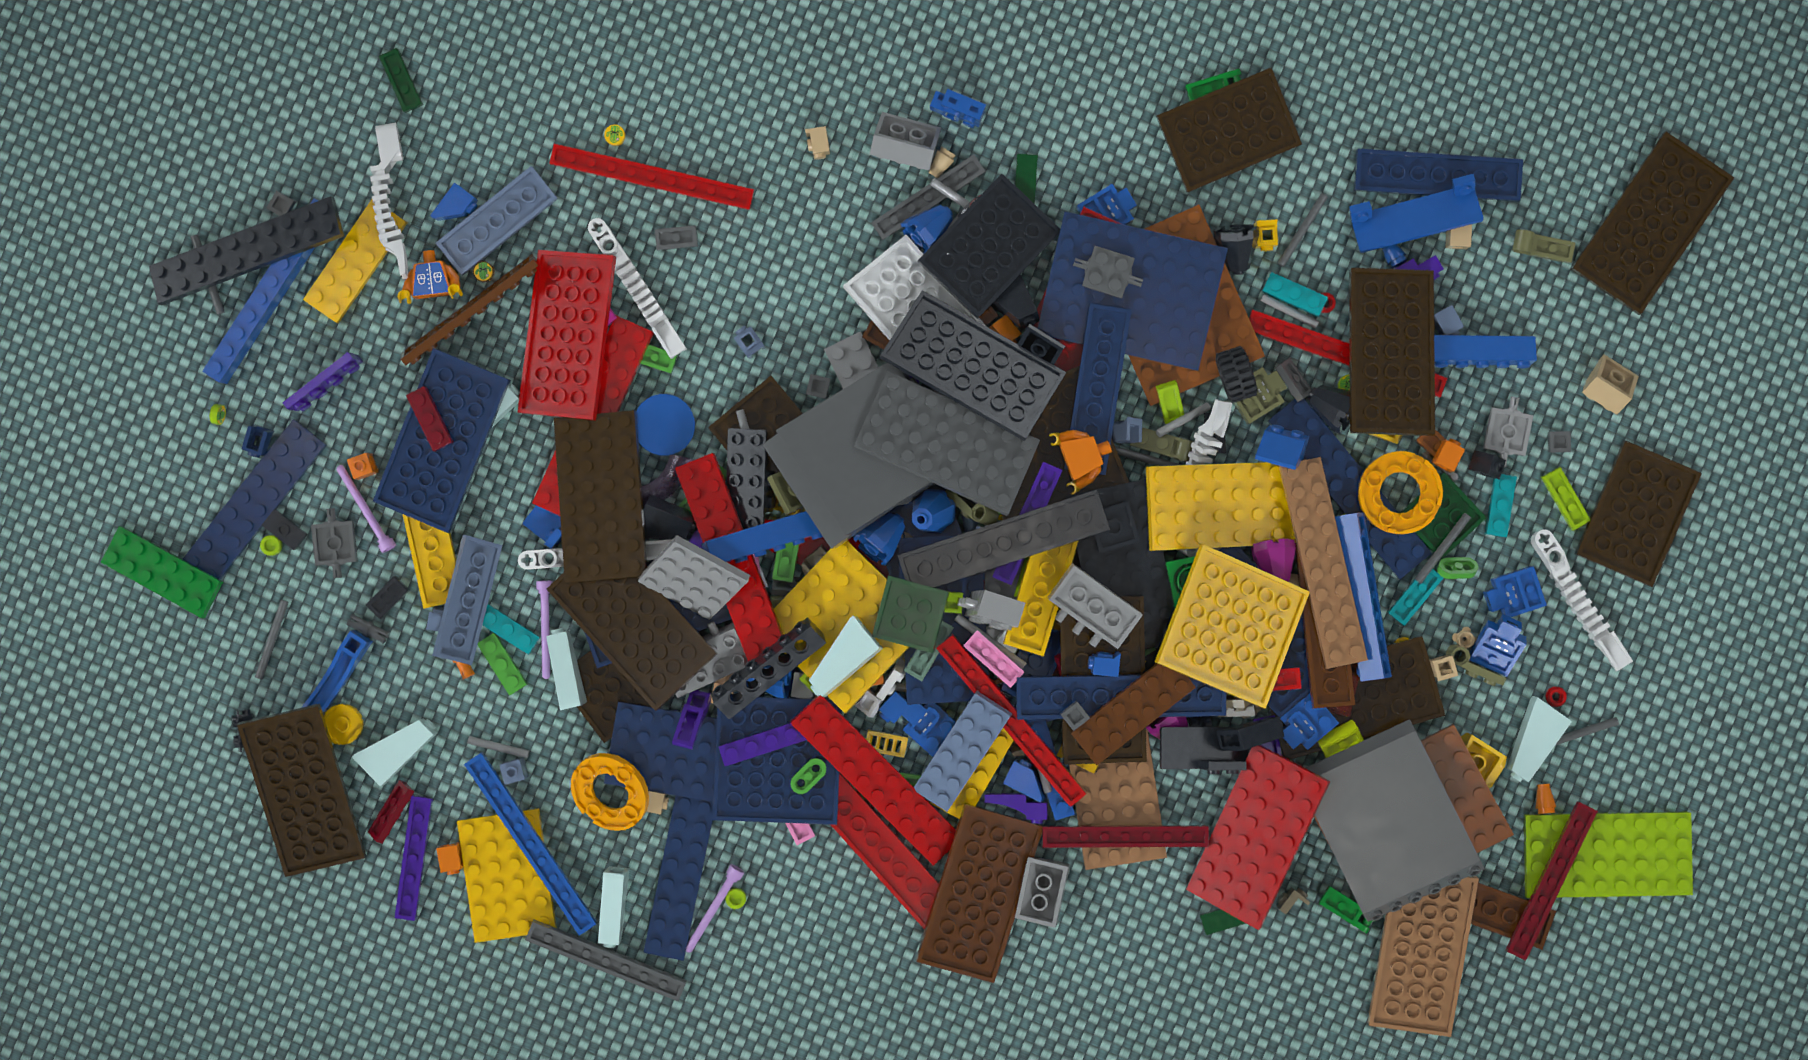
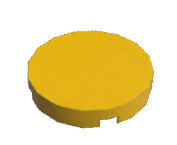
M335 705L324 714L331 742L334 744L345 745L352 743L359 738L363 731L364 722L362 715L351 705Z

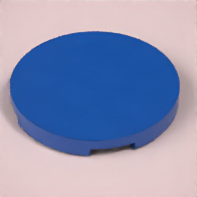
M670 394L654 395L643 401L636 410L638 443L648 452L660 456H669L680 452L690 443L695 430V420L689 406L680 398Z

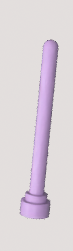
M343 465L337 466L338 474L379 539L377 542L379 543L380 551L385 553L394 548L396 543L393 538L385 535Z
M549 580L536 581V590L541 594L542 677L544 679L550 678V654L546 636L550 635L549 592L546 589L553 581Z
M731 864L727 869V879L687 943L686 952L690 953L693 951L733 883L741 880L745 872L739 867Z

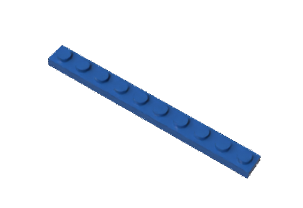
M483 752L466 762L464 766L578 935L580 936L595 926L597 921Z

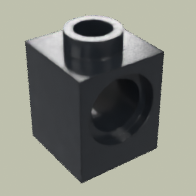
M1475 450L1468 470L1482 476L1500 480L1506 460L1494 454Z

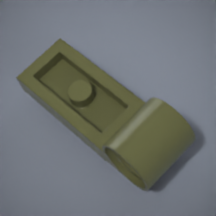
M1518 229L1515 233L1512 251L1570 264L1572 263L1576 242L1537 235L1532 231Z
M1143 427L1142 442L1130 444V446L1183 462L1189 461L1190 457H1188L1189 451L1192 452V441L1168 434L1158 437L1156 431Z
M946 489L947 497L955 502V507L960 508V513L966 518H972L974 521L987 526L998 521L999 513L979 503L975 505L970 499Z
M1453 644L1446 650V655L1453 656L1455 664L1466 670L1465 674L1473 678H1477L1479 675L1485 678L1483 682L1495 686L1496 683L1504 685L1507 678L1469 662L1470 653L1466 648ZM1461 650V657L1455 660V652Z

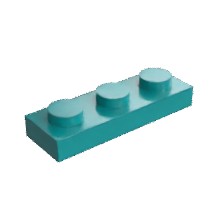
M1271 272L1262 290L1270 296L1317 317L1320 316L1328 300L1327 296Z
M1501 474L1500 480H1493L1485 529L1486 535L1507 538L1517 476Z
M1432 569L1422 584L1414 579L1387 613L1405 626L1443 580V577Z
M487 604L482 625L529 655L539 641L540 636L495 607Z

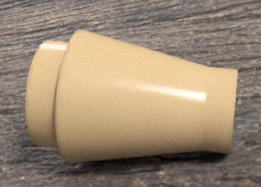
M941 147L936 152L929 173L939 178L954 162L953 159L956 155Z

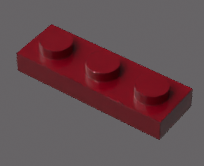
M423 386L407 394L406 397L432 450L437 451L453 443L427 387Z
M398 781L368 830L370 836L378 843L383 844L414 793V790L404 781Z

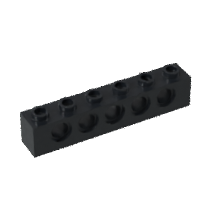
M808 617L803 621H799L790 632L781 635L776 643L771 647H766L757 658L748 661L742 670L733 673L723 685H718L711 693L713 704L728 719H731L826 644L824 634ZM798 640H804L801 643H795ZM781 653H787L785 656H779ZM767 665H770V666H771V667L768 668V669H764V668H763V667H765V666H767ZM750 678H755L753 681H747ZM733 691H739L736 694H731Z

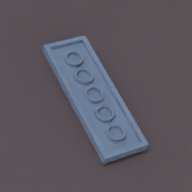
M530 166L438 240L436 245L460 275L463 276L558 200V198L536 170Z
M467 535L462 536L432 656L469 665L473 664L502 545Z
M976 691L915 784L914 789L916 792L948 812L1012 713Z

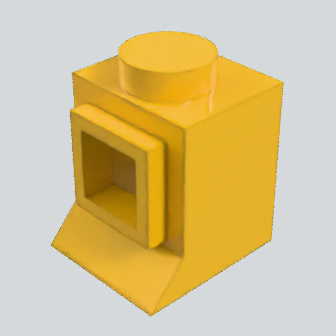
M1278 219L1258 220L1254 223V227H1259V238L1256 248H1261V251H1272L1273 247L1278 246ZM1270 230L1271 240H1263L1262 231Z

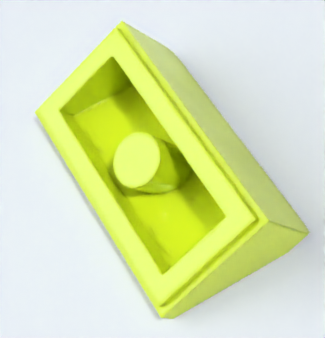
M1350 720L1329 731L1318 741V744L1325 757L1328 758L1364 741L1355 722Z

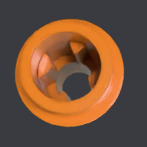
M1550 784L1537 785L1535 809H1538V814L1555 813L1556 804Z

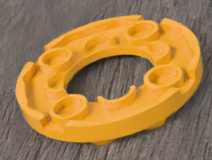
M1407 451L1390 452L1376 458L1363 472L1358 487L1359 504L1366 518L1380 530L1393 534H1409L1427 526L1435 518L1434 516L1441 506L1443 498L1442 482L1434 466L1421 456ZM1403 472L1409 474L1417 481L1420 488L1418 503L1406 513L1390 511L1380 499L1381 485L1386 477L1393 473Z
M609 753L590 755L577 766L572 774L571 793L574 802L582 814L586 813L594 820L592 823L614 831L626 830L636 825L645 815L649 805V792L645 779L630 762L620 756ZM598 775H614L619 782L624 783L625 789L628 791V800L625 806L611 808L600 802L593 790V782Z

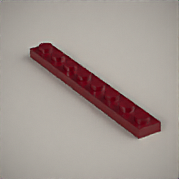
M1578 801L1576 802L1505 949L1508 953L1525 961L1527 960L1594 821L1597 810Z
M1042 826V847H1209V826Z

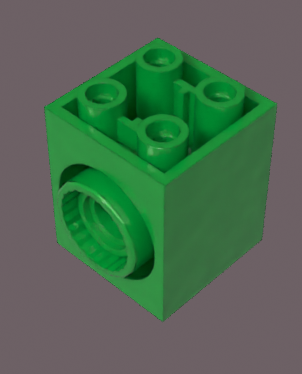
M1195 557L1165 563L1174 609Z

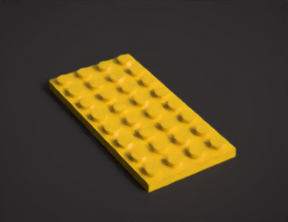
M1262 462L1146 467L1149 551L1197 549L1200 544L1211 548L1253 546L1255 543L1266 540L1278 542V539H1292L1296 543L1278 465Z

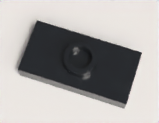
M274 509L262 524L264 528L292 550H296L308 535L277 509Z
M393 576L366 606L379 619H382L410 589L397 576Z

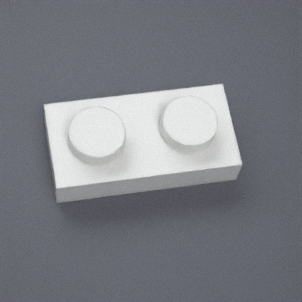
M898 660L885 679V683L881 685L876 695L880 700L883 701L887 694L891 696L897 687L895 682H901L905 675L903 670L905 667L904 660Z

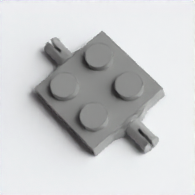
M1511 397L1508 409H1490L1483 445L1484 449L1494 450L1499 453V457L1506 460L1505 467L1508 455L1526 456L1534 416L1517 410L1520 399L1518 397Z

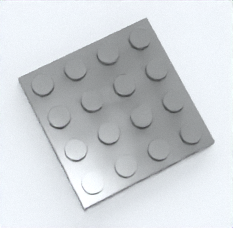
M676 536L643 571L638 582L647 588L662 593L664 597L670 598L683 607L698 613L701 617L710 620L748 582L750 575L687 540Z

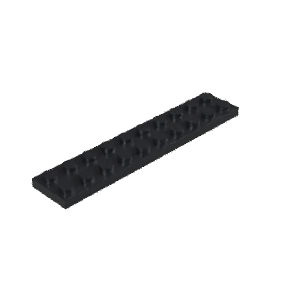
M327 197L150 265L149 269L157 303L159 305L168 304L344 237L335 198Z
M1096 489L898 555L905 580L936 588L1109 531L1110 527L1098 490Z

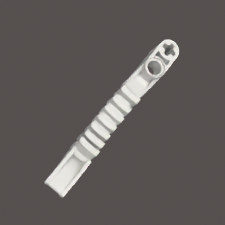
M397 123L375 126L381 162L379 165L370 166L371 173L373 174V176H370L371 183L373 184L371 190L374 194L372 200L375 204L373 209L376 213L375 221L378 224L376 227L379 232V240L386 251L391 252L397 257L400 276L402 275V279H407V255L405 245L402 243V239L405 238L401 233V229H398V226L395 225V221L391 216V208L388 207L390 199L387 198V194H391L387 185L393 184L389 172L397 161H403Z
M600 218L592 219L588 224L589 233L604 255L616 256V274L622 280L624 286L628 288L629 294L646 318L647 323L652 327L651 329L669 357L673 359L682 351L687 350L641 275L636 271V267L632 264L609 226ZM599 226L602 230L600 233L597 232V227ZM613 242L614 248L606 251V245Z
M1215 399L1209 419L1205 424L1199 426L1198 433L1195 432L1194 434L1196 439L1191 444L1192 452L1189 451L1188 457L1190 458L1189 461H1186L1185 465L1212 463L1213 459L1207 456V454L1216 456L1217 450L1210 446L1221 448L1223 444L1214 438L1213 435L1215 433L1224 438L1232 402ZM1198 548L1176 550L1188 557H1195Z
M1548 530L1535 532L1531 537L1533 548L1549 570L1550 578L1555 580V586L1560 589V594L1562 597H1565L1566 603L1571 606V611L1577 615V620L1583 624V629L1589 633V638L1593 639L1594 644L1603 652L1616 672L1633 662L1614 631L1609 633L1607 630L1610 627L1609 623L1603 624L1601 621L1604 619L1603 616H1598L1596 614L1597 608H1592L1590 605L1592 601L1590 598L1587 599L1585 597L1587 594L1585 590L1581 591L1579 588L1582 586L1580 582L1574 580L1577 576L1570 571L1565 552L1554 535ZM1545 536L1546 540H1544L1543 543H1540L1539 539ZM1551 552H1555L1558 555L1556 563L1552 562L1549 558Z
M672 540L646 541L647 560H654ZM562 548L524 551L519 555L518 563L523 569L564 567ZM548 553L554 556V561L551 564H548L545 559ZM526 558H533V562H526Z

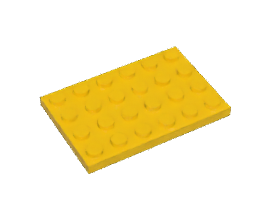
M539 808L523 810V813L544 843ZM496 814L458 820L457 826L474 942L525 936L528 934L533 920L557 928L551 893L499 816Z

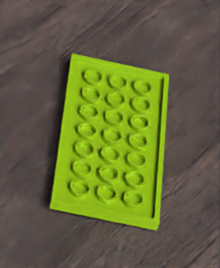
M1691 812L1597 813L1557 898L1693 895ZM1523 814L1526 898L1531 897L1570 814Z

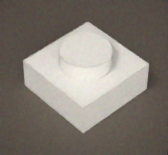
M869 689L857 701L855 706L868 717L874 718L883 701L877 698L876 694Z

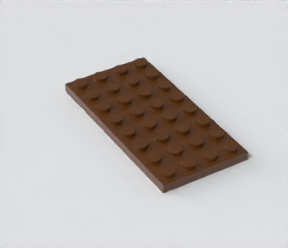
M964 804L915 959L916 962L988 982H995L1015 919L1028 857L1035 856L1042 834V825L970 804Z

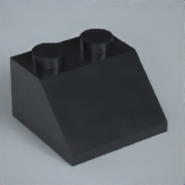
M1029 324L1018 343L1019 346L1053 365L1066 347L1032 324Z

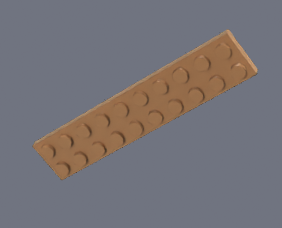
M1321 457L1301 461L1296 470L1279 466L1307 591L1310 592L1309 600L1325 669L1367 661L1368 658Z

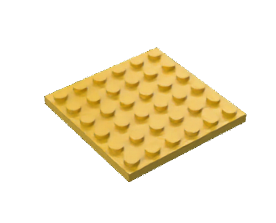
M848 540L839 547L830 549L774 608L783 634L790 632L799 621H803L807 617L824 634L826 644L798 665L809 678H811L852 616H857L869 632L873 634L887 578ZM875 638L883 649L832 691L828 697L844 713H847L909 648L908 646ZM798 640L795 643H801L804 640Z
M1200 544L1155 663L1266 709L1310 592L1209 546Z

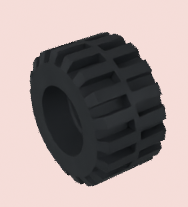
M1238 346L1217 353L1215 358L1216 365L1228 399L1235 403L1256 396L1258 391L1257 384L1245 350Z

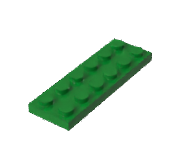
M122 526L118 527L101 560L102 564L200 618L206 617L223 584V581Z

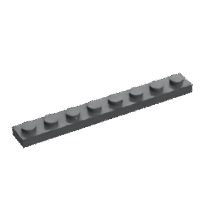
M533 920L525 939L528 942L676 1001H679L687 980L537 920Z

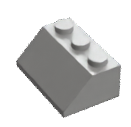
M882 112L873 136L870 155L892 160L899 164L914 166L918 169L930 170L941 127Z
M1028 857L1015 918L1055 928L1059 920L1070 864L1051 859Z

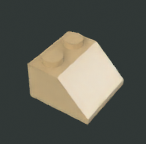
M1603 354L1587 378L1582 393L1589 399L1601 404L1606 410L1612 411L1617 415L1632 400L1639 376Z

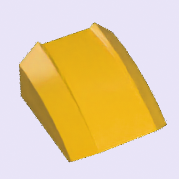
M1466 732L1461 738L1490 789L1504 769L1507 757Z

